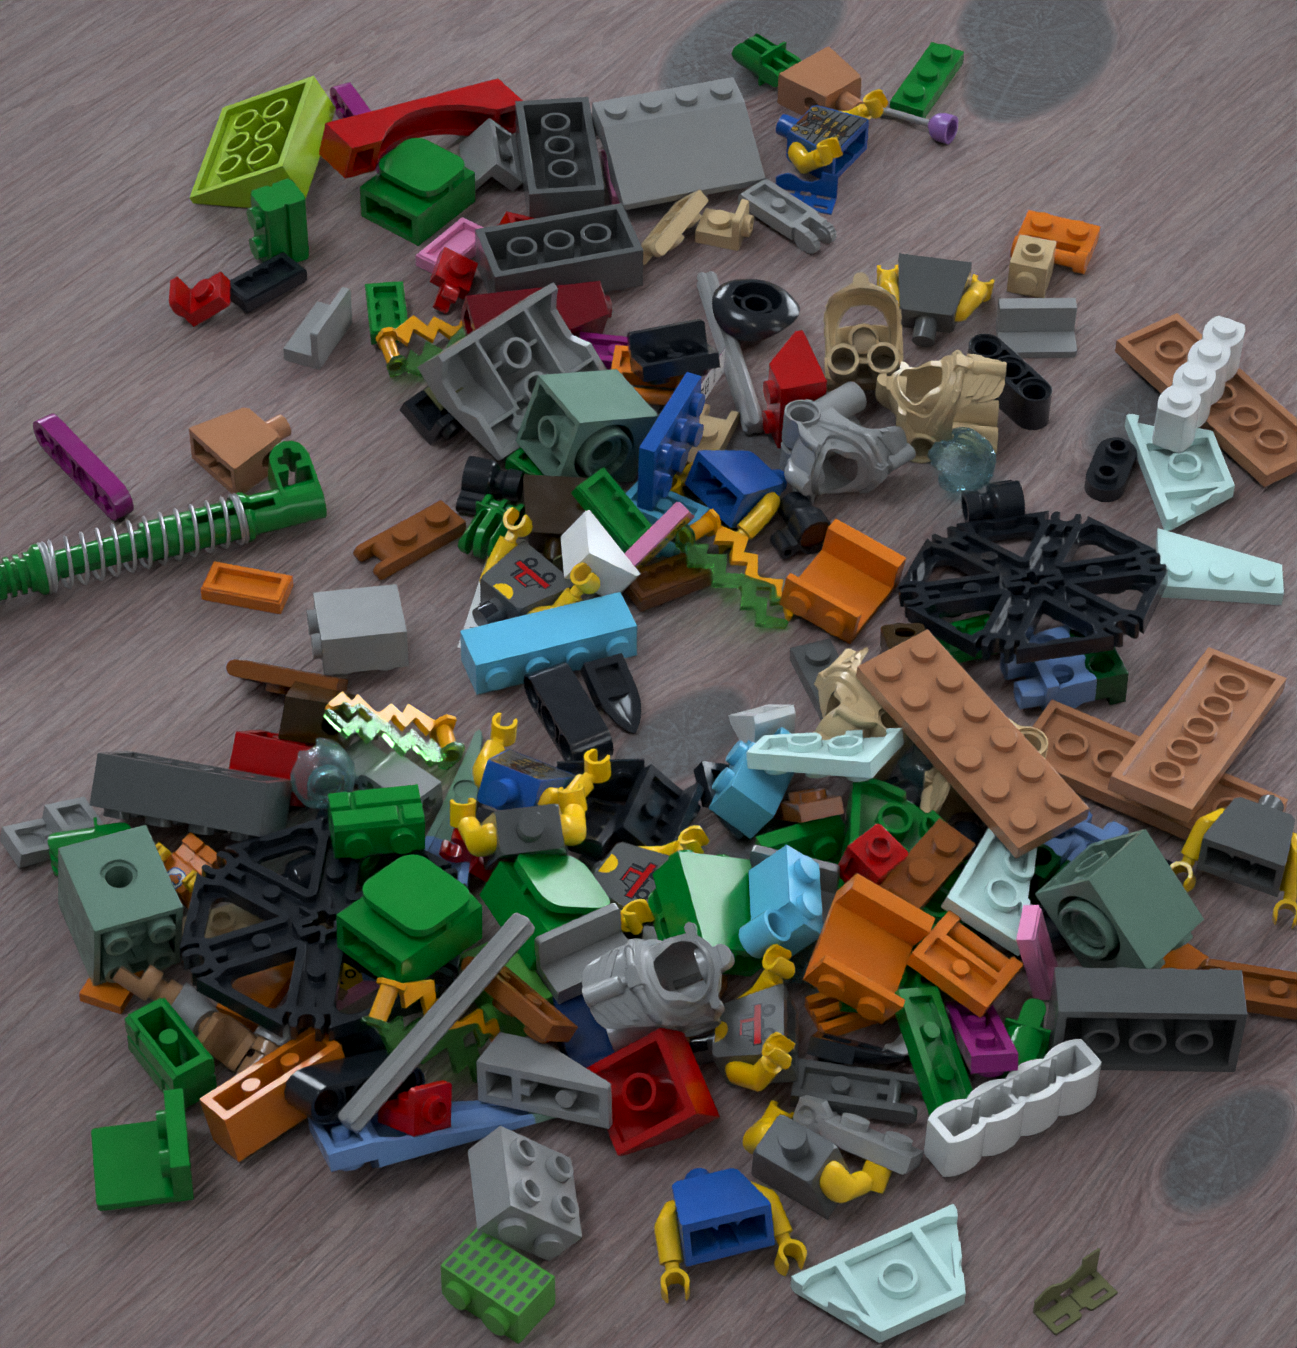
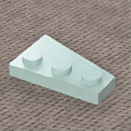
M1157 529L1156 553L1161 555L1160 564H1166L1168 570V585L1162 598L1282 605L1284 595L1282 564L1163 529Z
M887 728L885 737L863 738V730L846 731L845 735L836 736L830 740H822L821 735L817 732L763 735L746 752L748 769L764 770L769 775L795 772L805 773L809 778H824L831 775L844 776L847 780L853 782L867 781L872 779L904 744L903 728Z
M988 827L941 905V908L946 911L951 910L963 922L1019 956L1020 951L1016 938L1023 905H1030L1031 902L1028 899L1030 880L1034 876L1037 847L1016 859Z

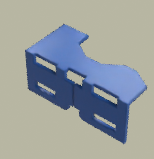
M822 172L821 179L813 182L802 181L792 173L776 176L777 186L784 190L795 191L794 194H790L818 211V213L832 214L837 200L838 175ZM801 191L810 192L811 196H805L800 194ZM817 195H819V196H824V197H830L831 199L828 200V199H822V198H816V197H817ZM814 206L824 207V208H827V210H826V209H821V208H815Z

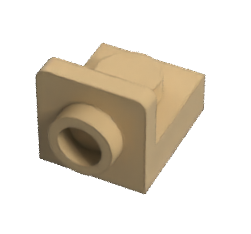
M741 199L735 214L723 210L705 208L695 230V242L739 251L744 237L751 236L754 225V215L749 214V200Z

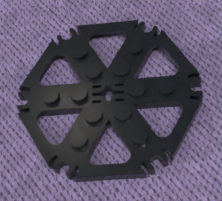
M1049 511L1008 518L957 523L956 527H947V538L933 534L932 542L926 539L898 586L900 607H904V616L908 618V622L923 624L925 630L928 629L932 635L976 658V654L980 650H982V660H988L991 654L1003 653L1004 663L1009 664L1014 660V654H1016V664L1111 651L1114 650V647L1120 648L1123 646V635L1137 639L1139 631L1144 634L1168 585V570L1166 564H1160L1161 555L1156 553V549L1089 516H1087V520L1082 524L1081 514H1076L1072 520L1063 521L1060 520V512L1058 511L1052 513L1051 519H1049ZM1018 537L1033 538L1023 557L992 542ZM1084 545H1095L1114 554V556L1072 561L1077 549ZM942 565L954 566L971 575L927 582L934 569ZM1126 590H1136L1143 594L1135 610L1122 609L1097 596V594L1104 593L1121 594ZM978 611L992 612L984 628L973 635L962 633L955 626L941 619L943 617L955 618L964 613ZM1043 614L1086 636L1082 638L1054 639L1041 644L1029 642Z
M324 817L225 847L226 852L219 851L216 854L217 867L220 869L211 868L206 864L201 867L202 876L197 872L180 944V961L182 960L184 970L190 969L192 985L196 986L197 992L282 1038L284 1027L289 1023V1036L292 1040H297L298 1031L301 1028L312 1027L315 1029V1041L321 1042L325 1036V1027H329V1041H333L383 1024L368 1018L371 1008L354 1014H344L336 1008L344 963L375 980L378 978L337 948L336 915L363 897V891L357 892L363 861L370 856H382L394 862L402 856L420 855L458 880V871L456 868H452V863L424 849L414 850L406 854L386 853L367 855L360 859L351 857L335 859L329 821L327 823V830L324 831ZM306 850L315 854L309 890L260 865L265 861L298 851ZM221 902L232 903L264 920L263 922L222 935L205 938L211 908ZM326 923L327 926L334 928L326 929L323 925L320 924ZM462 953L424 979L434 980L436 999L440 998V988L436 985H442L448 989L454 982V979L459 976ZM294 961L287 1001L280 1008H268L236 991L231 986L238 978ZM398 992V997L395 999L386 1023L422 1012L420 999L407 1008H402Z

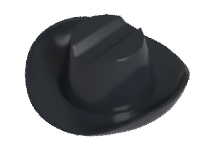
M731 280L720 285L712 297V309L719 327L728 335L744 341L767 339L791 325L800 313L799 304L785 289L765 280Z

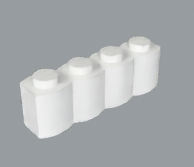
M1216 316L1205 325L1202 339L1191 347L1187 362L1181 365L1174 374L1172 386L1165 389L1158 399L1152 443L1154 445L1176 453H1181L1191 446L1196 429L1202 426L1209 417L1211 405L1222 397L1225 382L1233 378L1238 371L1245 334L1244 324L1229 318Z
M1082 1039L1068 1040L1053 1047L1045 1055L1044 1059L1029 1060L1018 1065V1071H1010L1006 1079H995L979 1085L969 1094L967 1099L953 1100L939 1106L931 1113L927 1121L924 1147L925 1156L943 1177L960 1175L972 1169L982 1156H993L1008 1150L1018 1141L1020 1136L1034 1135L1046 1130L1056 1121L1058 1116L1071 1115L1082 1111L1096 1097L1102 1061Z

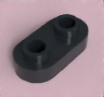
M1120 437L1105 439L1098 444L1086 472L1084 489L1089 497L1100 502H1113L1123 496L1136 462L1137 450L1131 442Z

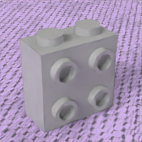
M397 584L313 593L314 609L306 610L309 635H311L313 659H321L324 675H348L353 672L369 670L388 671L397 667L409 666L407 629Z
M499 1126L468 1149L477 1230L547 1261L560 1255L564 1250L582 1238L574 1171L570 1157L502 1126Z

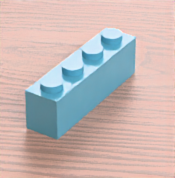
M621 592L461 630V661L476 695L523 684L525 674L562 662H566L572 671L580 670L586 662L620 653L623 654L624 658L636 656L637 625Z

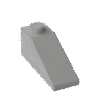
M499 1032L476 1061L478 1100L481 1102L607 1129L613 1124L611 1083L548 1044L540 1043L531 1038Z

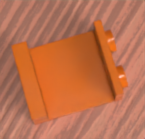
M835 519L827 528L822 550L799 577L789 573L786 577L779 605L824 629L830 635L851 644L898 586L906 557Z
M857 873L837 890L803 980L817 987L818 991L823 995L836 998L856 1009L862 1017L883 1024L904 1006L905 999L894 993L898 989L913 946L930 933L935 918Z

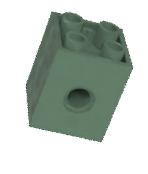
M617 369L538 375L515 441L546 476L589 478L604 467L617 483L635 480L638 472L639 447L659 416Z
M146 825L58 848V905L93 986L105 982L116 983L112 979L121 966L132 973H136L142 970L145 972L150 964L158 970H164L173 964L181 962L180 944L182 939L183 906Z
M1146 829L1091 843L1035 893L1083 968L1128 967L1160 969L1165 964L1163 957L1170 951L1187 944L1193 938L1191 931L1204 920Z

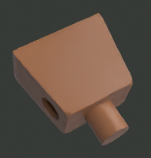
M827 46L779 73L777 103L802 116L815 105L838 111H849L860 104H864L860 100L862 79L856 70L833 49Z
M245 407L189 428L192 458L231 494L238 492L246 493L268 476L271 450L276 444L281 443V440L291 435L290 425L283 415L278 414L267 421H263L250 408Z

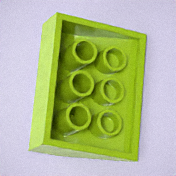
M315 76L222 108L189 197L193 204L251 208L252 190L264 186L272 187L273 183L287 178L293 180L304 194L306 200L320 158L319 150L325 123L332 121L336 111L335 106Z

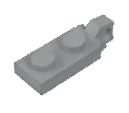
M809 1095L799 1098L792 1120L829 1140L838 1148L902 1175L919 1167L924 1151L913 1147V1140L893 1131H886L885 1134L869 1128L870 1122L855 1114L843 1113L840 1116L837 1112L831 1110L828 1101Z

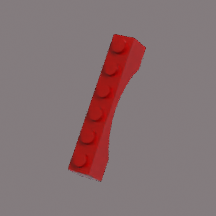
M497 78L327 122L324 127L319 155L345 179L375 171L380 159L388 151L410 138L432 135L469 136L488 118L511 134L516 133L515 101L523 100Z

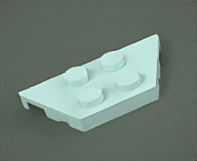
M1126 415L1125 429L1130 442L1137 450L1136 457L1164 530L1171 531L1233 497L1235 484L1213 431L1197 428L1191 446L1181 453H1176L1152 443L1154 426L1138 423L1139 415Z
M951 1204L792 1275L791 1288L797 1295L878 1343L964 1305L966 1291L964 1273L961 1268L962 1252L961 1242L958 1239L957 1208L954 1204Z

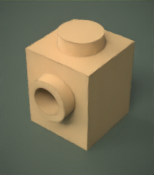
M1019 235L1010 260L1007 292L1036 298L1045 297L1053 273L1057 241Z

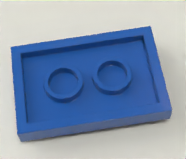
M686 372L639 447L638 508L652 512L660 498L668 496L676 472L681 473L684 470L688 459V452L692 447H697L702 439L704 425L699 423L705 404V395L701 394L702 376Z

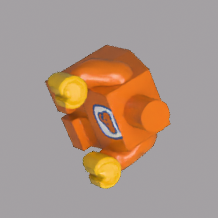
M191 832L181 840L183 844L173 853L160 842L155 845L181 903L188 909L197 872L202 876L201 867L205 864L211 868L220 869L217 867V853Z

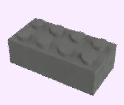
M589 97L515 101L516 141L527 215L533 218H541L604 206V184Z
M622 203L475 229L477 269L487 293L546 287L553 282L557 286L601 281L604 293L643 286V248Z
M133 751L97 753L89 806L104 808L103 816L130 820V817L145 818L146 816L145 823L153 826L172 827V824L186 825L187 823V831L197 834L214 835V832L228 833V831H231L230 839L243 842L286 829L294 780Z
M1055 967L1046 1029L1051 1030L1048 1052L1062 1042L1082 1039L1102 1061L1100 1070L1235 1072L1247 1019L1242 970H1222L1217 968L1196 970L1175 968Z

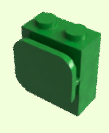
M423 138L407 139L382 157L379 161V173L360 186L361 216L417 246L476 202L475 172L465 167L464 160L461 157Z
M680 850L671 854L668 860L653 873L656 888L648 896V905L655 918L653 924L658 940L663 941L673 936L685 934V924L692 922L697 926V935L709 942L712 947L717 944H723L733 953L735 957L734 965L729 970L722 972V974L751 977L763 967V957H752L743 948L739 939V929L751 921L749 870L752 869L750 860L733 858L726 854L708 855L694 853L692 850Z
M521 853L515 862L500 861L479 894L500 927L514 913L526 916L534 925V933L517 951L529 970H537L534 939L537 936L610 904L609 897L584 863L568 855Z
M420 855L402 856L369 878L363 885V897L336 915L337 948L378 978L384 977L400 983L426 979L482 939V904L473 895L469 894V890L464 884Z

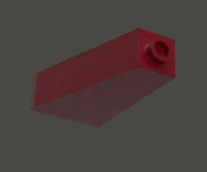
M601 281L557 285L556 309L572 335L579 338L580 332L603 334L608 318L612 317V302L609 295H604ZM544 287L466 296L460 316L465 336Z

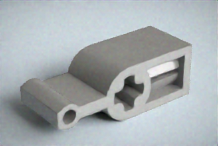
M360 738L348 749L331 760L332 768L339 775H344L356 783L360 790L418 784L425 823L439 812L443 804L441 781L398 752H390L387 755L374 746L368 738Z

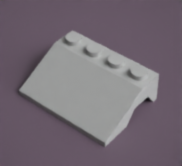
M734 77L592 103L596 140L600 139L606 152L610 181L619 202L622 203L625 210L680 200L699 189L704 195L750 187L765 179L745 101Z
M554 282L526 297L417 367L438 402L498 461L520 447L515 440L538 375L607 370L592 344L572 335L556 309L558 288ZM463 387V389L458 393L455 392L459 388Z

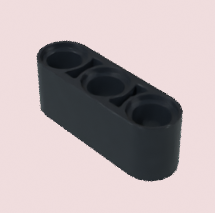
M978 334L972 337L968 344V354L982 355L985 358L1007 363L1003 392L998 398L994 399L999 400V409L1023 429L1038 430L1045 427L1049 421L1052 387L1049 382L997 336Z
M566 662L524 675L523 683L528 701L564 761H584V754L590 749H597L598 760L605 758L607 755H613V742L605 722Z
M381 1049L303 1067L295 1071L288 1079L284 1090L285 1099L288 1104L320 1125L340 1122L338 1113L392 1051ZM416 1067L387 1101L397 1099L398 1094L409 1092L412 1087L424 1085L425 1076L422 1070Z

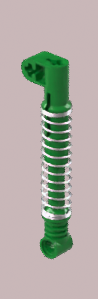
M283 441L276 444L271 450L268 464V483L271 490L251 495H245L242 492L228 495L227 501L220 496L219 503L209 505V502L205 500L204 507L196 509L189 504L188 511L178 513L177 509L174 508L172 515L162 517V514L158 512V518L148 521L145 516H142V522L137 524V530L135 531L132 530L131 522L127 520L128 532L119 535L116 533L114 524L111 523V537L101 539L99 529L95 528L97 540L85 543L83 533L79 532L81 544L69 547L68 539L64 535L65 548L56 551L53 550L52 542L48 539V548L41 541V543L37 542V544L30 545L26 552H22V558H19L18 554L12 555L11 561H9L7 556L2 557V563H0V602L6 600L9 593L12 598L18 596L17 591H20L22 595L28 594V588L31 589V592L38 591L43 595L56 593L60 579L66 588L71 589L74 583V575L77 576L82 584L87 585L90 571L93 572L98 580L103 581L106 571L105 567H108L112 575L118 577L121 573V563L124 564L129 572L134 573L137 568V559L145 568L150 569L152 562L155 561L162 565H165L170 557L181 561L186 553L196 557L201 549L212 553L217 545L224 549H227L230 542L236 541L239 545H244V543L253 542L257 535L326 518L325 498L310 454L298 442ZM289 470L295 472L294 484L288 485ZM133 561V569L130 568L127 562ZM113 565H117V573L113 570ZM97 569H101V577L98 575ZM86 573L85 581L80 574ZM66 577H70L69 585L65 580Z

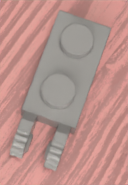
M767 178L738 195V205L741 199L749 200V213L789 239H794L797 247L802 251H806L809 255L820 250L821 242L819 241L830 244L836 239L837 232L833 224H830L825 218L818 215V211Z

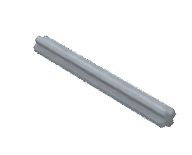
M713 271L707 273L700 272L697 275L698 282L696 285L719 356L725 348L724 372L736 410L740 412L739 419L743 431L748 435L754 432L759 434L764 429L762 412L738 339L725 333L719 327L714 317L712 297L715 290L720 286L717 275Z
M519 913L512 914L338 1113V1119L347 1129L358 1133L367 1125L534 933L535 927L526 916Z

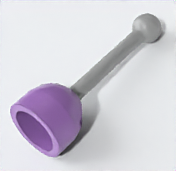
M888 106L883 108L884 111L881 117L889 115L926 126L929 129L930 136L938 142L950 144L957 133V116L938 113L928 120L888 108Z

